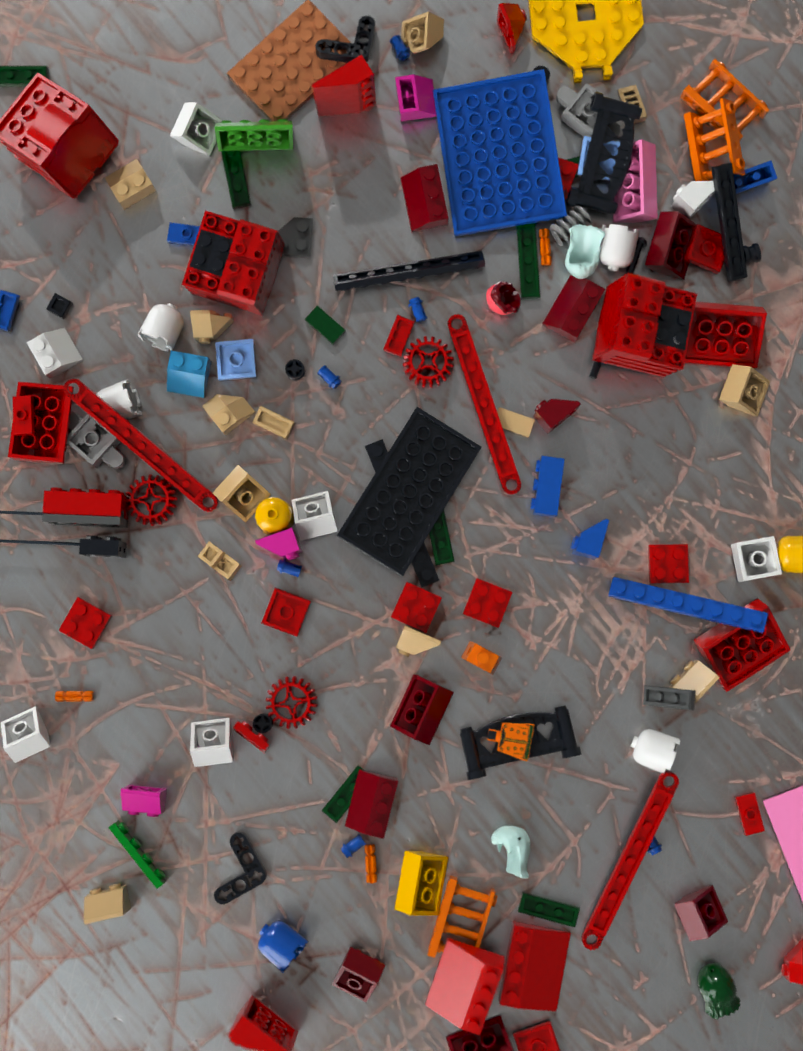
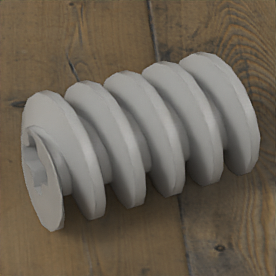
M576 205L574 211L569 210L568 215L562 218V220L557 219L556 224H551L550 231L555 241L560 246H563L562 239L566 242L569 241L567 235H570L569 229L572 226L578 224L586 225V221L592 224V219L581 206Z

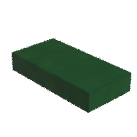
M318 305L305 318V321L332 345L346 332L342 326Z

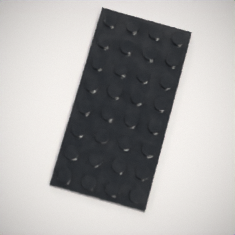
M416 407L341 527L337 537L403 577L480 451L481 446L424 410Z

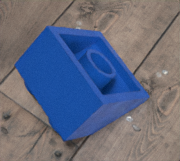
M604 519L573 537L570 547L573 549L572 554L593 560L599 558L609 520Z

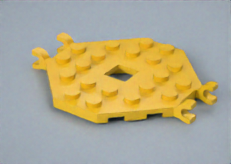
M528 0L532 39L537 43L540 42L547 48V51L556 58H560L573 70L574 84L582 82V69L602 68L603 81L611 80L613 75L612 63L644 25L641 0ZM583 4L594 5L596 20L578 21L576 6Z

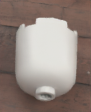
M610 224L609 228L606 225H602L605 237L601 242L600 262L608 266L607 269L611 271H619V268L628 267L633 261L640 231L634 229L633 232L628 231V226Z
M157 304L149 311L137 335L144 342L146 339L153 342L152 346L159 350L173 351L184 324L183 316L173 304Z
M129 379L106 387L97 393L99 397L126 420L142 415V412L138 409V407L142 406L136 388H131L130 384L132 382Z
M646 729L640 733L639 737L634 736L631 747L634 748V759L643 766L659 773H664L671 769L677 753L675 750L677 745L679 746L680 739L652 729Z

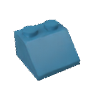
M171 351L167 368V392L205 398L212 363L209 357Z

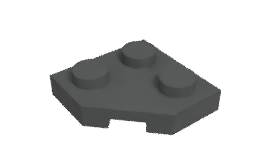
M294 217L278 231L285 243L282 255L311 256L313 218Z

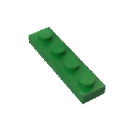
M119 820L109 827L110 831L155 888L161 887L166 882L164 872L153 865L152 857L142 851L140 848L141 844L135 837L132 838L128 833L129 829L125 823H120Z

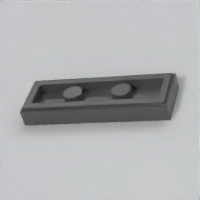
M644 685L643 705L694 710L696 690Z

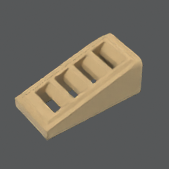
M636 85L618 89L620 101L626 102V100L635 98V101L628 103L642 108L640 119H635L634 124L646 121V111ZM633 91V95L624 96L623 94Z

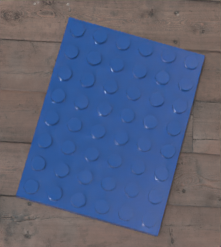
M544 69L433 90L455 237L560 219L567 216Z

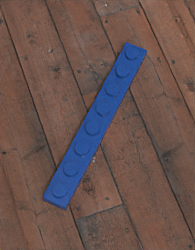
M613 577L609 591V597L759 633H764L768 616L767 612Z

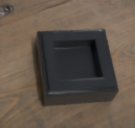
M55 293L46 310L64 319L73 303Z

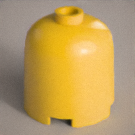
M270 497L264 499L259 503L255 512L257 525L268 535L290 529L294 525L293 508L280 498Z
M785 536L781 538L777 544L781 570L789 573L803 574V536Z

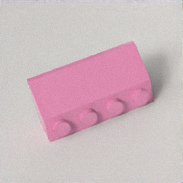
M643 139L634 142L626 177L614 198L615 202L618 203L617 210L613 214L614 223H642L658 218L655 144Z

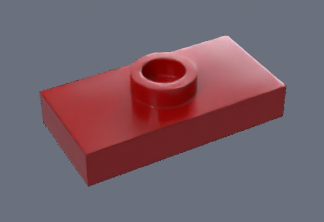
M397 315L383 351L401 357L415 321Z
M33 396L12 397L14 435L35 434Z
M751 792L735 796L744 835L748 836L764 832L765 829L755 793Z

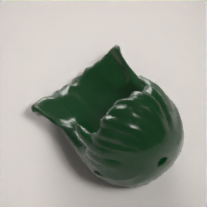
M712 962L703 966L699 971L697 983L705 1000V1012L711 1018L719 1019V1017L723 1018L724 1015L730 1016L731 1013H735L736 1010H739L740 999L736 995L737 990L731 975L724 967Z

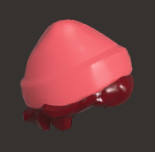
M500 281L487 290V306L491 311L500 315H508L512 312L517 313L521 306V298L512 283L508 284L507 282Z

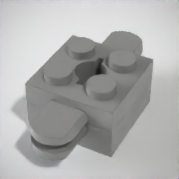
M587 83L579 93L569 86H562L556 96L557 103L565 108L561 121L582 137H591L597 113L590 111V105L594 93L598 91ZM616 122L609 124L608 127L616 136H619L621 131L620 125Z
M71 411L68 429L71 433L67 436V443L96 468L103 461L114 469L123 467L126 461L125 455L116 448L121 441L89 414L82 418L78 413Z

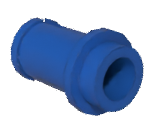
M400 35L393 36L390 39V43L397 53L396 57L404 61L409 58L410 50L406 48Z
M420 297L409 300L410 304L408 306L413 311L416 323L426 320L427 316L422 306L423 300H420Z
M326 365L317 373L329 384V388L335 389L342 382L340 376H336Z
M280 559L277 570L281 574L284 572L299 577L302 568L301 565L287 562L286 559Z
M358 834L346 845L342 844L343 847L340 849L347 858L349 856L353 857L352 854L366 845V843Z
M655 835L648 848L649 850H647L651 855L662 851V844L658 843Z

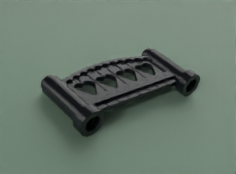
M595 92L591 101L590 111L596 112L597 117L578 188H570L566 205L571 207L578 205L607 214H615L618 203L615 202L614 198L626 177L634 145V120L640 119L642 108H639L638 105L604 97L603 93ZM623 121L625 123V127L622 129L623 135L621 137L616 136L608 125ZM618 140L620 142V146L617 148L618 154L616 156L611 155L603 144ZM614 159L613 173L608 175L598 163ZM607 177L610 179V184L607 186L608 192L604 194L593 182Z
M566 706L555 708L554 713L530 712L510 715L490 722L475 731H472V727L460 729V738L468 772H466L468 780L487 776L485 768L521 760L498 751V742L495 743L492 754L480 743L482 737L488 736L489 729L500 731L502 723L534 724V734L528 758L561 751L563 759L581 755L580 747H577L569 710ZM547 722L553 724L549 740L537 730L539 724L545 725Z

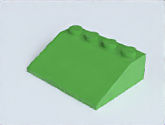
M262 119L258 122H251L249 120L231 122L224 120L215 125L218 152L236 150H293L292 121L287 119H279L277 121Z

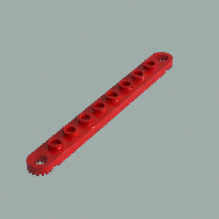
M454 314L448 319V328L502 488L507 494L514 495L520 491L521 481L466 319L462 315ZM459 319L462 321L463 324L460 329L452 327L454 320ZM515 480L517 488L514 490L507 489V481Z
M76 378L66 381L63 388L64 393L202 510L210 512L216 509L218 498L199 480L82 381ZM71 383H76L79 386L77 394L69 391ZM204 498H212L214 504L211 507H206L203 504Z
M665 771L658 777L582 933L581 940L587 949L595 950L601 946L603 938L606 936L679 785V779L672 771ZM673 777V784L665 786L663 783L664 778ZM591 934L597 937L596 942L593 944L586 942L587 936Z

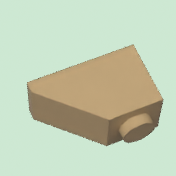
M428 11L402 21L401 39L415 54L428 50L443 38L444 19Z
M190 310L193 337L200 344H210V341H216L234 322L232 314L223 313V316H220L219 313L212 310Z
M216 394L202 405L225 435L229 434L255 413L244 397Z

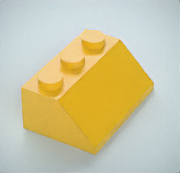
M405 850L395 910L411 916L438 915L448 862L447 856Z

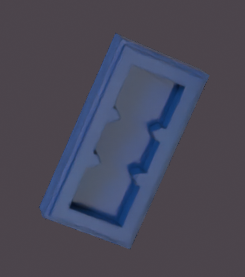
M170 222L167 242L194 246L200 226Z
M3 290L0 291V329L10 332L20 296Z

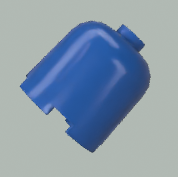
M276 921L270 926L266 924L259 932L261 937L258 942V948L278 970L284 973L289 968L290 962L296 959L303 951L308 941L285 922Z

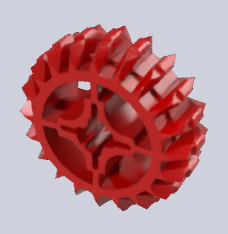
M424 336V342L422 343L419 338L416 339L418 345L416 346L411 342L410 346L413 350L406 348L405 351L409 355L403 356V359L408 361L403 363V367L408 368L405 370V374L412 373L409 376V380L417 378L415 385L422 381V387L424 388L426 382H429L430 388H433L434 381L437 386L440 385L439 379L445 382L447 380L445 375H451L448 369H453L454 367L453 364L449 363L454 361V357H448L452 354V351H445L448 347L447 344L440 346L442 343L441 339L435 343V337H431L430 342L427 341V336ZM425 348H432L437 351L428 354L421 350ZM415 354L421 360L416 370L412 363ZM440 355L444 359V366L441 371L435 363ZM425 359H432V365H425ZM429 370L433 372V374L435 373L436 375L424 376L420 373Z
M149 474L148 480L145 476H141V483L136 479L134 482L137 486H129L133 492H126V495L131 497V499H126V503L131 504L127 507V510H134L130 516H137V522L143 519V525H147L150 522V525L154 526L155 520L161 525V518L168 521L169 519L166 514H174L170 511L171 507L177 508L175 504H172L173 501H178L177 497H172V495L176 494V490H170L173 485L171 483L166 485L167 480L165 478L161 480L159 475H156L154 479L153 475ZM154 485L160 486L164 490L166 497L157 496ZM148 486L146 494L138 497L139 493ZM151 496H152L153 498H155V499H158V500L152 501V505H151V503L146 502V501H148L149 499H151ZM165 503L164 508L155 514L158 505ZM138 504H145L149 515H144L139 510Z
M293 676L292 682H290L289 677H285L286 683L279 679V687L276 684H272V688L275 691L268 690L267 692L269 695H272V698L265 699V701L271 702V705H267L266 709L272 708L273 710L268 715H276L273 722L275 723L280 719V727L287 722V729H290L291 723H293L295 729L298 728V722L304 726V718L311 721V717L308 714L315 715L316 713L311 707H318L317 703H312V700L318 698L317 696L311 697V693L315 692V689L313 688L308 691L307 688L310 686V683L308 682L303 686V678L299 680V683H296V676ZM292 686L301 689L306 697H296ZM286 687L285 700L276 702L279 692ZM290 696L292 697V700H301L300 702L294 704V708H292L291 705H282V703H286L287 701H289L288 698ZM307 702L305 712L300 717H297L298 705ZM277 708H287L291 718L283 716Z

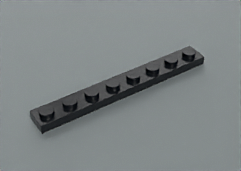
M482 251L335 274L333 275L335 290L346 291L351 288H365L369 285H383L387 282H402L406 279H420L424 276H438L448 272L456 273L461 270L478 269L485 267V259Z
M383 439L365 446L375 473L388 454ZM423 542L412 561L421 587L439 581Z

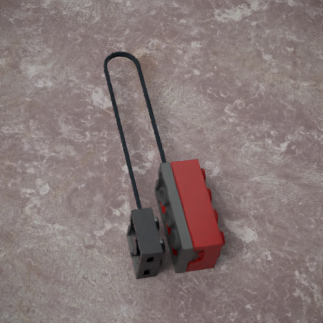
M51 487L50 491H44L43 512L0 511V514L42 515V522L51 525L128 528L127 519L129 511L127 507L129 504L126 503V499H129V497L119 490H108V493H105L98 489H89V492L82 491V489L70 488V492H67V490H62V488ZM87 535L86 539H80V543L0 539L2 543L79 546V554L87 557L126 558L127 543L122 542L121 538L106 536L105 540H102V537Z

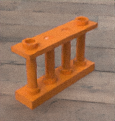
M714 59L709 67V70L712 72L696 88L688 85L680 97L700 116L715 111L714 105L731 89L738 96L733 102L736 110L744 102L752 109L737 125L739 141H741L743 138L741 131L757 115L763 119L769 112L767 104L753 95L727 70L722 62ZM718 77L725 85L709 101L705 100L700 93ZM722 116L707 122L715 130L724 127Z
M719 99L721 108L701 117L699 114L692 112L684 114L695 181H712V171L709 170L708 162L726 153H729L733 174L745 175V161L742 158L735 117L736 108L731 100ZM721 116L723 117L724 127L703 135L702 126L704 123ZM726 135L727 145L708 153L706 152L705 144L707 141Z
M449 875L427 951L428 956L435 958L437 952H443L445 944L440 939L442 933L446 934V932L474 940V946L479 948L491 906L495 907L498 895H495V889L490 888L489 895L461 887L457 883V877ZM457 894L486 902L483 914L455 906L451 902L453 895L457 896ZM454 913L480 921L478 933L449 925V922L446 921L447 915Z

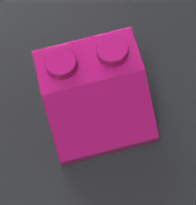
M293 528L255 540L258 546L288 560L300 557L299 554L303 552L296 531Z
M128 785L121 788L122 810L128 811V814L139 815L140 812L147 813L149 817H159V814L165 812L167 789Z

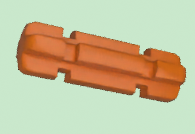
M548 228L539 230L542 266H549L552 263Z
M57 691L55 693V700L57 702L65 700L66 702H82L83 700L84 702H91L94 699L93 691Z
M374 844L365 845L366 872L368 873L366 874L367 883L377 882Z

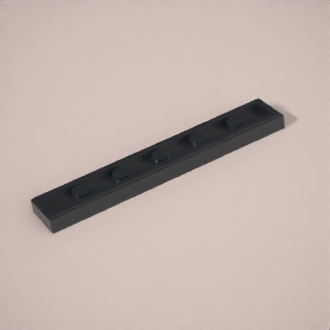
M726 163L711 167L727 280L731 282L748 276L732 163Z

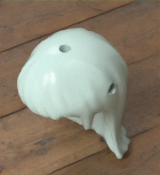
M574 225L569 229L570 245L565 259V266L572 276L584 279L590 277L599 265L601 242L605 237V233L602 229L592 225Z
M502 826L492 834L491 841L497 845L499 852L502 845L505 846L507 850V873L524 879L529 878L527 864L531 842L527 832L517 826Z

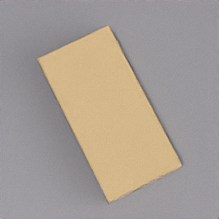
M260 406L252 422L286 440L295 422Z
M499 407L497 413L503 430L529 438L535 419Z

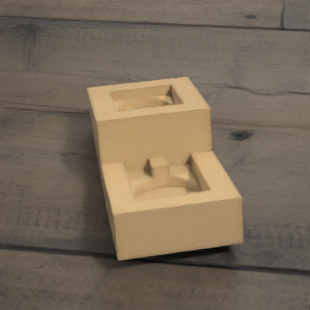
M210 541L198 555L201 560L229 581L233 579L242 567V565Z

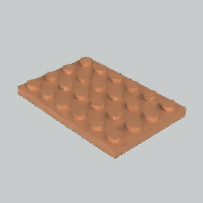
M306 0L227 72V76L270 121L288 119L314 96L312 90L313 83L347 64L317 57L315 51L316 42L321 39L351 42L310 0ZM343 49L337 51L339 54L347 53V51Z

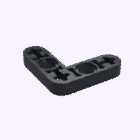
M363 16L359 19L354 44L326 39L317 41L315 44L317 57L348 63L360 55L361 49L363 50L362 56L368 62L375 33L374 18ZM366 24H368V29H367V31L364 30V27L366 26ZM367 38L369 41L363 43L360 42L359 39ZM343 49L346 50L347 53L339 54L337 51Z
M236 832L231 836L230 846L240 862L244 873L217 888L214 898L219 904L224 905L262 884L267 877L262 862L247 835L243 832ZM235 836H238V838H243V847L245 848L246 846H248L249 849H245L240 854L239 850H241L242 848L239 844L234 843V841L236 840ZM245 853L253 855L254 860L252 863L248 864L243 861ZM254 871L262 872L261 880L255 878L251 881L253 885L250 886L248 878L254 876ZM237 880H243L246 883L244 890L241 891L236 888L235 883ZM231 884L233 892L229 893L226 896V900L223 897L220 898V890H222L223 892L228 891L230 889L228 885Z

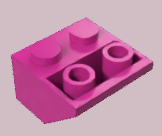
M414 74L395 77L401 122L437 117L433 95V79Z

